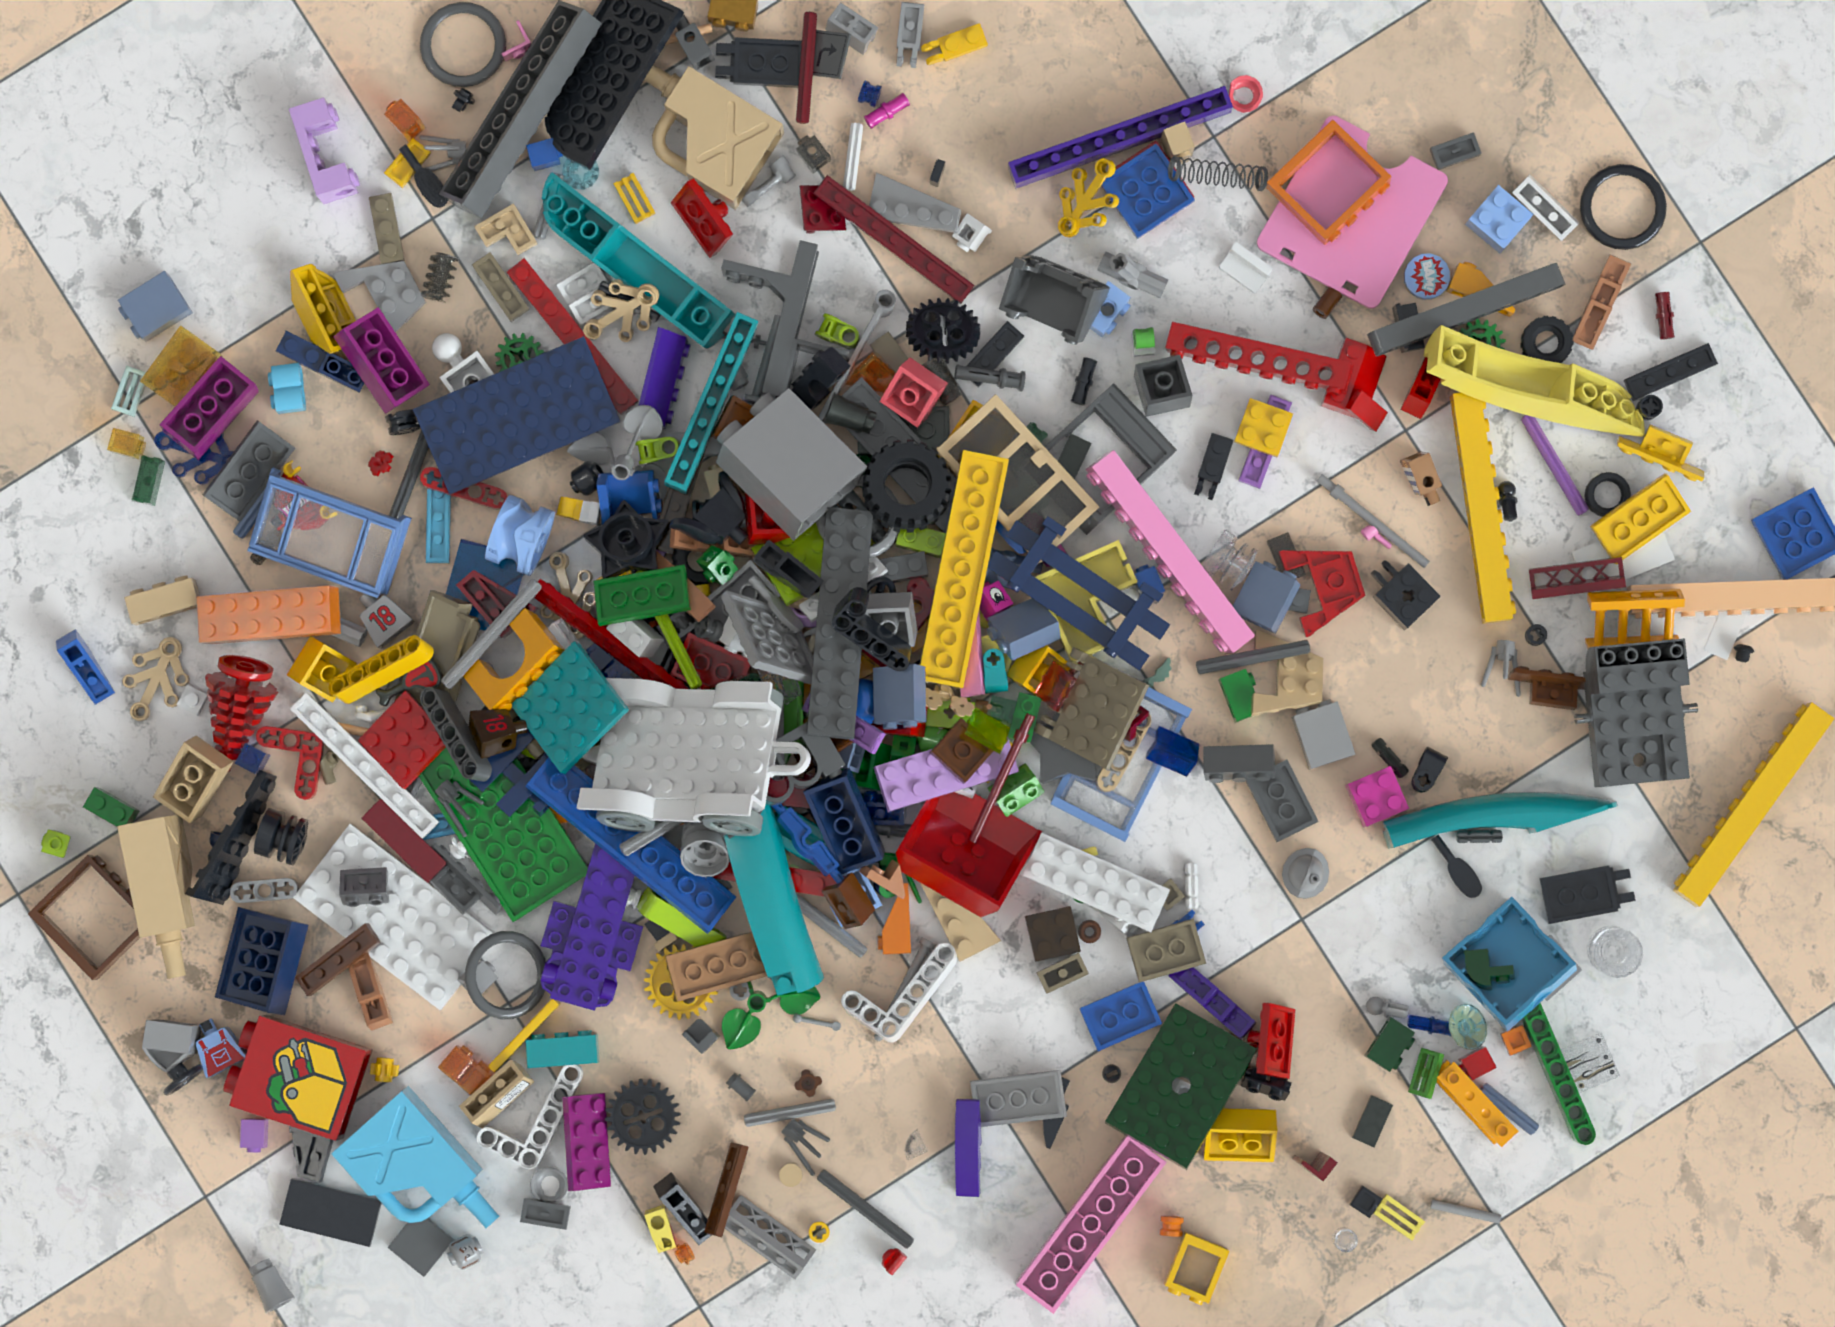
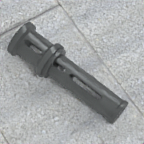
M958 364L955 367L954 379L996 384L1000 389L1009 387L1016 388L1021 392L1024 389L1026 378L1025 371L1020 373L1007 371L1006 368L996 371Z

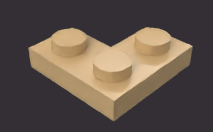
M514 203L474 226L486 247L507 236L517 255H520L538 244Z

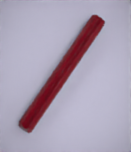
M811 11L805 12L803 18L796 122L800 124H808L810 119L817 13Z

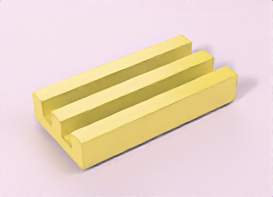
M1387 1194L1373 1212V1214L1411 1241L1425 1223L1424 1220ZM1389 1201L1417 1221V1224L1413 1225L1385 1205L1386 1202ZM1383 1208L1411 1228V1233H1408L1380 1213L1381 1209Z

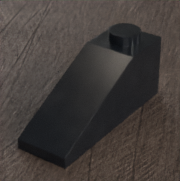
M672 1172L653 1186L659 1199L698 1245L712 1236L704 1233L708 1217Z

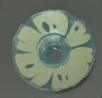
M1462 1004L1454 1008L1449 1018V1030L1457 1045L1467 1050L1481 1047L1487 1036V1024L1482 1013L1470 1004Z

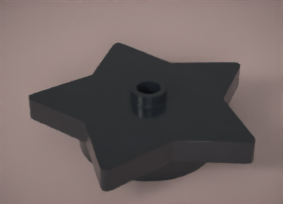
M623 500L613 516L607 519L602 526L584 533L583 537L586 542L601 554L602 578L605 579L617 577L629 570L645 572L659 569L656 547L669 530L670 523L665 519L644 518Z

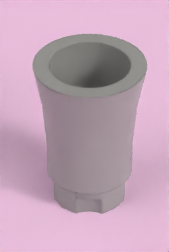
M269 1258L249 1268V1272L253 1276L252 1280L262 1300L265 1313L276 1310L295 1298Z

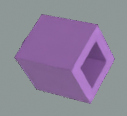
M241 1119L240 1148H247V1152L258 1153L261 1152V1148L268 1147V1119Z

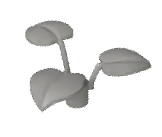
M639 405L628 411L624 418V428L635 435L627 454L619 455L616 460L612 448L607 447L608 441L606 437L599 432L573 442L569 446L567 452L584 462H596L598 465L607 463L610 458L612 475L618 480H626L636 471L654 470L655 479H659L660 492L657 493V498L662 499L663 502L668 489L667 486H664L667 476L665 471L654 463H647L643 468L639 465L633 468L634 462L630 457L639 436L646 440L656 439L661 434L663 423L655 408L648 405Z

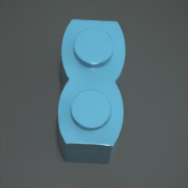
M299 363L271 366V372L268 373L269 386H273L274 395H270L272 409H276L278 414L306 411L302 366Z

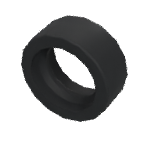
M1606 472L1590 480L1586 486L1584 497L1590 511L1603 517L1629 499L1631 491L1625 478L1617 473ZM1601 482H1613L1619 487L1621 498L1616 506L1604 508L1595 501L1594 491Z

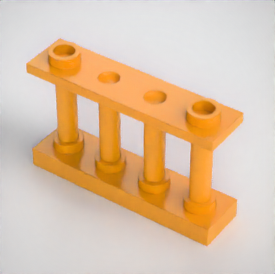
M1681 589L1587 592L1589 607L1591 611H1596L1594 638H1585L1587 649L1596 646L1679 639L1678 635H1673L1675 609L1685 606V598ZM1654 608H1665L1664 635L1650 636L1651 611ZM1631 609H1642L1641 636L1627 637L1628 611ZM1607 610H1619L1617 637H1604L1605 612Z
M1445 1060L1442 1063L1439 1075L1436 1077V1083L1494 1145L1498 1143L1500 1147H1503L1519 1131L1454 1061L1450 1063L1448 1060Z

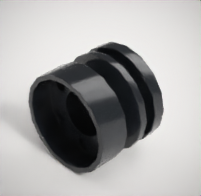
M268 808L256 835L254 854L271 858L275 850H278L277 861L283 862L286 858V864L293 866L306 843L308 820L301 818L297 823V816L292 815L287 824H285V812Z

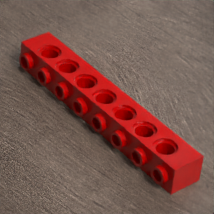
M1177 322L1171 323L1165 346L1170 356L1181 355V359L1184 356L1192 358L1193 362L1205 364L1206 361L1215 363L1214 366L1220 369H1228L1229 366L1237 368V372L1247 375L1250 372L1259 373V377L1269 380L1277 377L1282 379L1281 382L1295 385V382L1303 383L1305 388L1317 390L1318 387L1327 389L1326 392L1334 395H1340V392L1347 393L1353 370L1352 362ZM1194 339L1197 341L1195 348H1186V343L1189 340ZM1216 344L1220 346L1216 354L1208 353L1211 345ZM1241 350L1242 355L1238 359H1231V352ZM1256 355L1264 356V361L1261 364L1256 365L1252 363ZM1285 360L1287 365L1284 369L1278 370L1275 368L1276 362ZM1301 365L1309 366V371L1305 375L1297 373ZM1329 370L1332 372V376L1328 380H1322L1320 378L1322 371Z

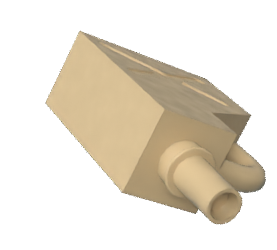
M653 65L644 81L662 92L661 96L667 98L664 104L665 111L657 122L652 134V146L656 155L664 163L687 176L689 180L694 178L705 192L717 199H721V202L724 201L726 205L736 210L784 135L783 124L689 66L682 77H679L676 73L670 75ZM675 120L687 127V160L672 152L666 145L667 132Z
M178 815L117 826L139 937L155 935L156 946L161 947L167 979L185 976L186 972L180 941L184 940L182 939L181 929L193 927L195 923L190 896L185 894L188 887L191 888L193 868L183 819Z

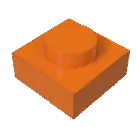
M1523 1025L1512 1028L1508 1032L1500 1033L1510 1056L1532 1047Z

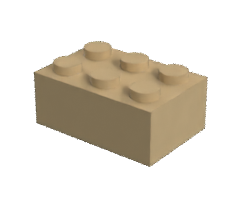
M194 736L185 741L153 798L188 823H192L203 816L233 761L198 736Z

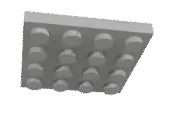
M726 590L721 598L725 605V610L732 621V626L738 634L740 644L748 657L749 664L755 669H761L772 674L811 684L813 655L802 631L800 630L794 634L792 631L789 632L790 628L787 630L788 626L783 627L784 623L780 624L781 620L778 621L779 617L775 618L776 614L772 615L774 612H770L771 608L768 609L767 603Z

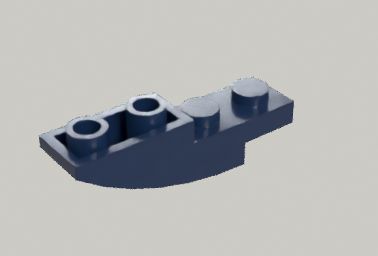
M285 331L276 352L360 393L364 382L351 362L333 353L329 354L322 348Z

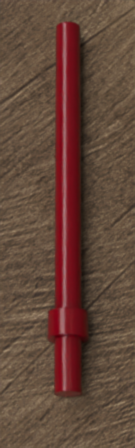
M1026 713L1020 729H1016L1013 736V744L968 838L974 843H977L1022 744L1026 743L1029 737L1028 731L1035 716Z

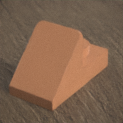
M891 860L885 871L874 864L871 868L867 865L861 867L859 872L865 877L904 899L906 895L901 868L896 861Z

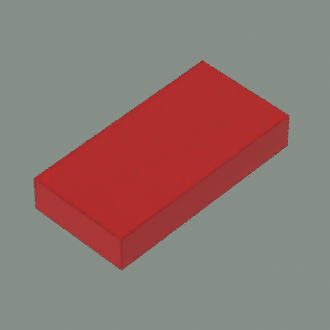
M1360 389L1355 390L1345 407L1358 420L1375 432H1377L1388 413Z

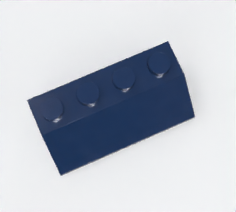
M850 767L843 769V773L831 780L829 777L821 779L803 791L827 848L839 863L837 870L841 874L883 860L885 848Z

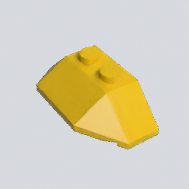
M313 264L292 269L290 271L291 300L311 342L329 354L342 350L333 336L356 320L337 281L316 269V266Z

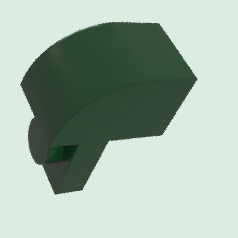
M1488 949L1464 951L1468 976L1477 987L1484 990H1492V981H1496L1497 984L1510 983V980L1515 979L1513 965L1490 967Z

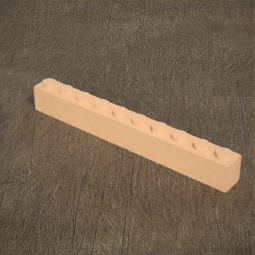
M1835 578L1630 585L1627 587V591L1681 589L1685 598V606L1675 609V613H1681V617H1694L1696 612H1704V616H1718V612L1727 611V615H1742L1741 611H1750L1751 615L1765 614V610H1774V614L1788 613V609H1797V613H1809L1811 608H1820V612H1833L1835 608ZM1654 608L1651 614H1658V618H1665V608ZM1631 609L1628 611V615H1635V619H1642V609Z

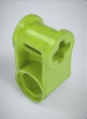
M824 313L822 316L824 320L819 330L815 331V335L845 349L856 348L860 340L857 329L832 315ZM846 333H854L855 339L852 342L848 343L843 340Z
M675 437L637 441L635 445L638 446L639 465L674 457L680 446V441ZM668 440L673 441L675 444V451L671 454L667 453L664 449V444Z

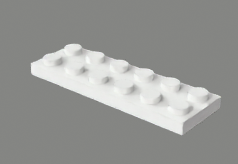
M1041 833L1023 873V876L1150 933L1170 891L1166 887Z

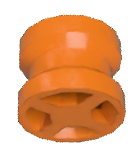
M1160 1217L1162 1228L1159 1235L1183 1237L1181 1224L1184 1222V1217Z

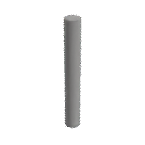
M1433 1199L1431 1201V1209L1500 1224L1501 1221L1500 1214Z

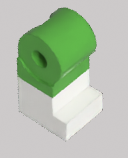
M1153 327L1134 329L1132 331L1134 357L1155 354Z

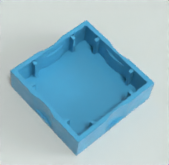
M1510 897L1493 912L1479 929L1466 936L1442 957L1444 965L1507 1032L1577 971L1576 963L1553 939L1540 930L1535 920L1513 897ZM1488 949L1490 967L1513 965L1515 979L1510 980V983L1497 984L1496 981H1492V990H1484L1477 987L1468 976L1464 951Z

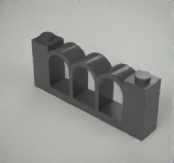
M808 722L778 738L776 742H795L800 740L810 753L811 760L815 766V775L809 781H799L792 775H783L787 783V791L779 798H772L767 795L766 804L768 805L782 804L790 797L794 787L797 789L811 787L818 781L820 775L822 779L829 777L831 780L843 773L841 769L844 768L845 763L829 737L807 735ZM777 753L776 765H786L780 754ZM719 832L721 838L728 836L730 839L735 836Z

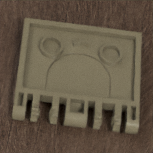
M1073 647L1069 656L1083 662L1084 665L1082 666L1074 661L1067 660L1066 665L1080 671L1077 679L1067 673H1061L1060 678L1074 686L1070 688L1060 682L1056 683L1050 697L1065 705L1062 708L1048 701L1046 707L1060 713L1059 718L1056 721L1050 716L1042 714L1040 720L1054 728L1051 729L1041 723H1037L1034 732L1109 770L1149 685Z

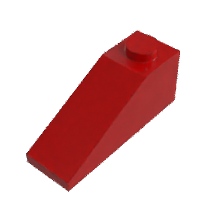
M1424 357L1400 409L1419 419H1422L1441 380V378L1426 372L1427 357Z

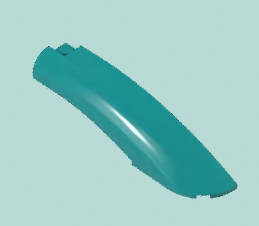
M553 172L550 173L542 192L543 214L548 225L557 235L614 279L621 280L624 285L637 288L642 284L655 286L659 291V299L651 307L706 349L711 348L724 336L722 332L736 315L732 310ZM644 292L646 296H652L649 292Z
M1509 792L1481 795L1441 803L1383 821L1385 828L1383 834L1388 849L1436 834L1462 829L1504 827L1528 829L1530 834L1617 807L1618 804L1617 801L1597 797L1554 792Z
M765 803V809L761 813L763 817L761 833L755 836H734L730 839L728 836H725L724 839L754 940L768 978L771 977L777 996L793 991H797V993L806 991L822 982L824 975L796 895L783 845V837L772 807Z

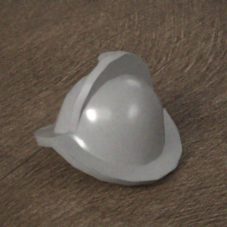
M1304 848L1297 850L1287 858L1283 865L1282 878L1284 885L1297 898L1307 899L1318 895L1323 891L1328 882V862L1323 854L1316 849Z

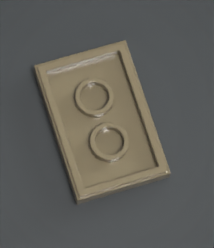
M1194 919L1154 929L1151 933L1147 931L1126 937L1139 983L1207 964Z

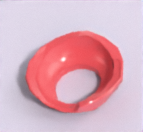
M1243 75L1238 76L1230 83L1229 97L1233 108L1246 113L1255 110L1259 106L1263 98V89L1257 79ZM1241 87L1249 88L1253 93L1252 101L1248 104H1240L1233 98L1234 90Z

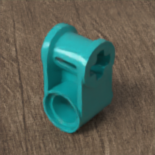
M989 649L982 656L985 694L1007 692L1008 679L1003 653L998 649ZM991 652L995 656H999V661L995 662V666H992L991 662H987V657L991 656Z

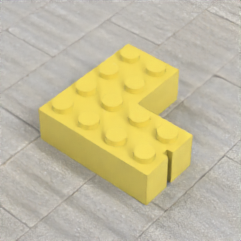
M1119 540L1075 559L1120 591L1130 588L1138 582L1130 564L1128 563L1123 567L1122 563L1126 562L1127 557ZM1056 569L1035 577L1106 625L1096 603L1101 600ZM1050 611L1059 622L1060 641L1069 660L1078 661L1069 656L1073 647L1090 655L1104 650L1105 647Z

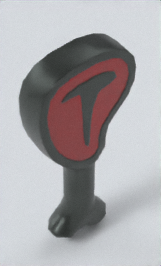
M431 658L427 663L404 674L403 680L399 684L388 690L376 689V694L380 697L379 704L387 706L392 697L405 690H411L416 687L422 689L438 687L441 683L442 673L437 663Z

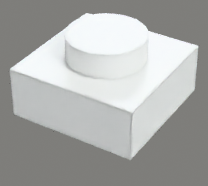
M187 684L176 705L199 716L208 697L206 693Z

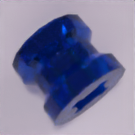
M864 80L858 102L869 103L871 107L875 108L882 91V86H874L869 81Z

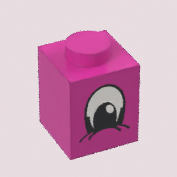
M999 580L992 584L990 582L984 583L979 610L986 621H988V617L1009 609L1013 605L1012 600Z

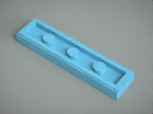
M430 472L427 475V483L431 484L432 481L439 482L437 487L442 488V476L441 479L434 477L433 472ZM427 488L426 563L450 564L451 496Z

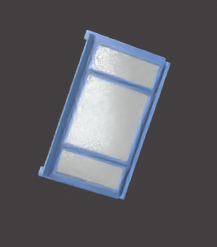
M272 468L247 551L375 598L382 594L388 595L412 518L402 515L399 519L280 477L281 470Z
M1148 687L1140 705L1149 711L1152 719L1151 725L1117 787L1110 792H1102L1097 788L1096 781L1067 774L1062 777L1050 803L1126 842L1129 836V831L1185 719L1189 717L1192 711L1191 708ZM1146 719L1143 722H1141L1138 726H1145ZM1124 738L1123 743L1127 747H1133L1135 739L1129 742ZM1116 755L1113 765L1120 768L1124 764V759L1122 756ZM1096 764V770H1097V776H1098V774H1099V772H1100V770H1101L1102 767H1100L1099 765ZM1109 769V775L1106 778H1101L1104 782L1103 786H1112L1113 783L1110 782L1112 775L1115 773L1118 776L1119 773Z

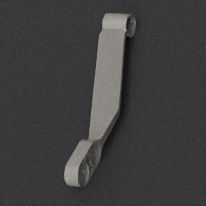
M881 290L876 294L872 306L874 315L848 361L851 367L837 381L818 416L822 422H824L834 392L840 393L880 317H887L892 313L896 297L891 291ZM879 301H885L889 306H882Z

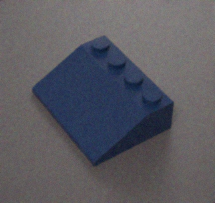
M238 907L215 998L267 1013L285 1015L309 925Z

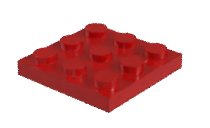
M404 691L358 739L360 744L402 789H406L446 748L423 706L408 691Z

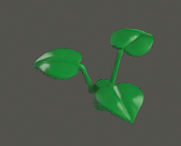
M751 981L747 982L750 992L747 1001L748 1012L746 1013L741 1008H735L728 1011L722 1020V1032L726 1048L729 1050L741 1048L756 1039L761 1030V1021L758 1017L751 1014L753 1012H761L765 1008L766 1003L781 997L780 1006L786 1013L790 1015L803 1014L820 999L819 991L814 986L800 993L793 991L779 996L774 994L766 997L762 991H754Z

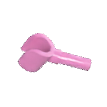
M1368 525L1361 530V534L1366 540L1369 541L1374 537L1386 548H1391L1392 544L1384 539L1374 526Z

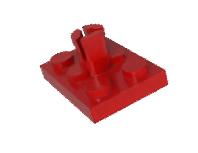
M694 178L687 181L671 201V204L705 253L711 258L717 255L733 235L729 225L722 219L727 216L728 207L724 201L721 202V199L711 203L703 188L698 185Z
M1262 1003L1260 1032L1251 1031L1247 1038V1042H1256L1249 1045L1258 1049L1256 1073L1290 1079L1296 1009L1273 1003Z

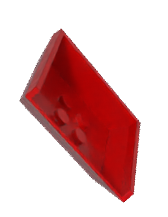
M952 792L926 800L896 851L901 872L979 917L997 912L1043 831L1034 828L1012 814L1006 817L1001 808L994 805L977 843H974L968 838L986 799L977 794H974L971 799Z

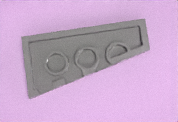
M876 172L869 205L872 209L891 223L957 233L961 216L959 208Z

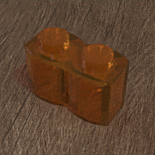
M456 1045L438 1068L469 1095H472L493 1074L489 1072L491 1069L483 1060L477 1062L472 1057L474 1053L468 1047Z

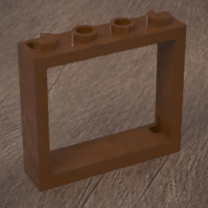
M87 855L28 913L91 980H98L140 939L138 928L97 967L45 912L91 866L134 909L130 888L126 889L121 884L123 880L114 871L110 873L105 868L106 862L98 855L95 857Z

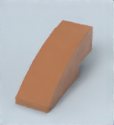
M367 953L348 968L358 1002L361 1004L366 1025L372 1031L392 1024L393 1020L369 953Z

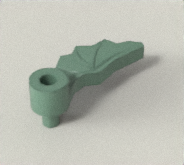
M1167 658L1162 666L1155 671L1153 677L1146 678L1143 682L1151 688L1154 682H1162L1166 677H1169V671L1172 669L1170 658Z

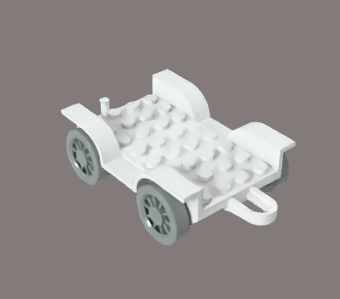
M606 678L629 708V711L601 738L600 745L592 747L582 757L587 762L595 764L596 770L592 788H580L577 809L597 810L596 819L600 823L625 831L646 832L654 829L655 821L702 822L705 827L728 835L755 836L761 833L763 817L758 812L765 809L770 778H773L774 775H799L808 768L811 757L809 751L800 743L776 742L784 697L779 691L772 688L773 683L727 681L718 683L715 690L675 689L664 683L644 679ZM777 753L800 754V761L796 765H775Z

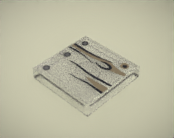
M1602 1033L1561 1049L1579 1093L1620 1076Z

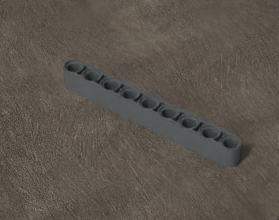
M1553 263L1368 333L1367 336L1375 356H1380L1430 337L1441 325L1450 329L1556 290L1566 285L1558 264Z

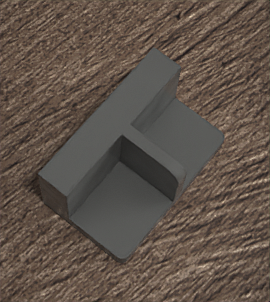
M697 1019L682 1033L701 1054L705 1053L720 1037L702 1019Z

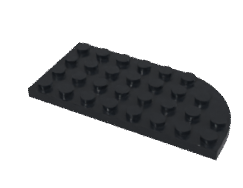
M602 0L593 17L602 24L596 36L592 38L587 46L585 54L574 67L572 75L568 77L563 85L561 93L550 106L547 117H544L546 131L553 138L552 144L567 159L591 170L682 18L684 12L680 8L662 0Z

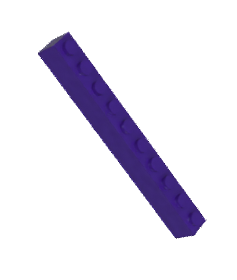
M1223 86L1008 162V170L1014 187L1017 189L1159 139L1164 129L1185 122L1187 128L1230 114L1233 106L1227 89Z

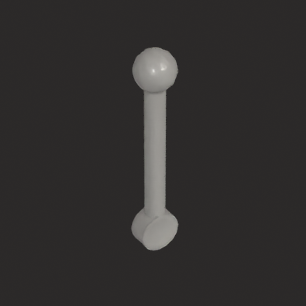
M800 1014L793 1016L795 1023L806 1022L831 1027L834 1031H838L841 1028L839 1022L829 1023L802 1017Z

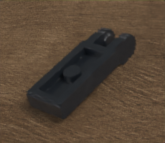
M1211 433L1199 470V479L1194 495L1199 496L1203 489V482L1207 480L1213 482L1208 492V499L1213 501L1217 486L1221 482L1234 441L1233 439Z

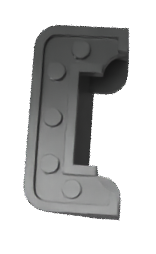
M1039 256L1015 257L999 310L1006 312L1005 315L1009 318L1019 319V317L1027 316L1062 331L1061 335L1065 337V342L1077 345L1084 341L1108 296L1110 287Z

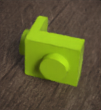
M48 829L42 838L41 852L64 858L71 837L63 834V832Z

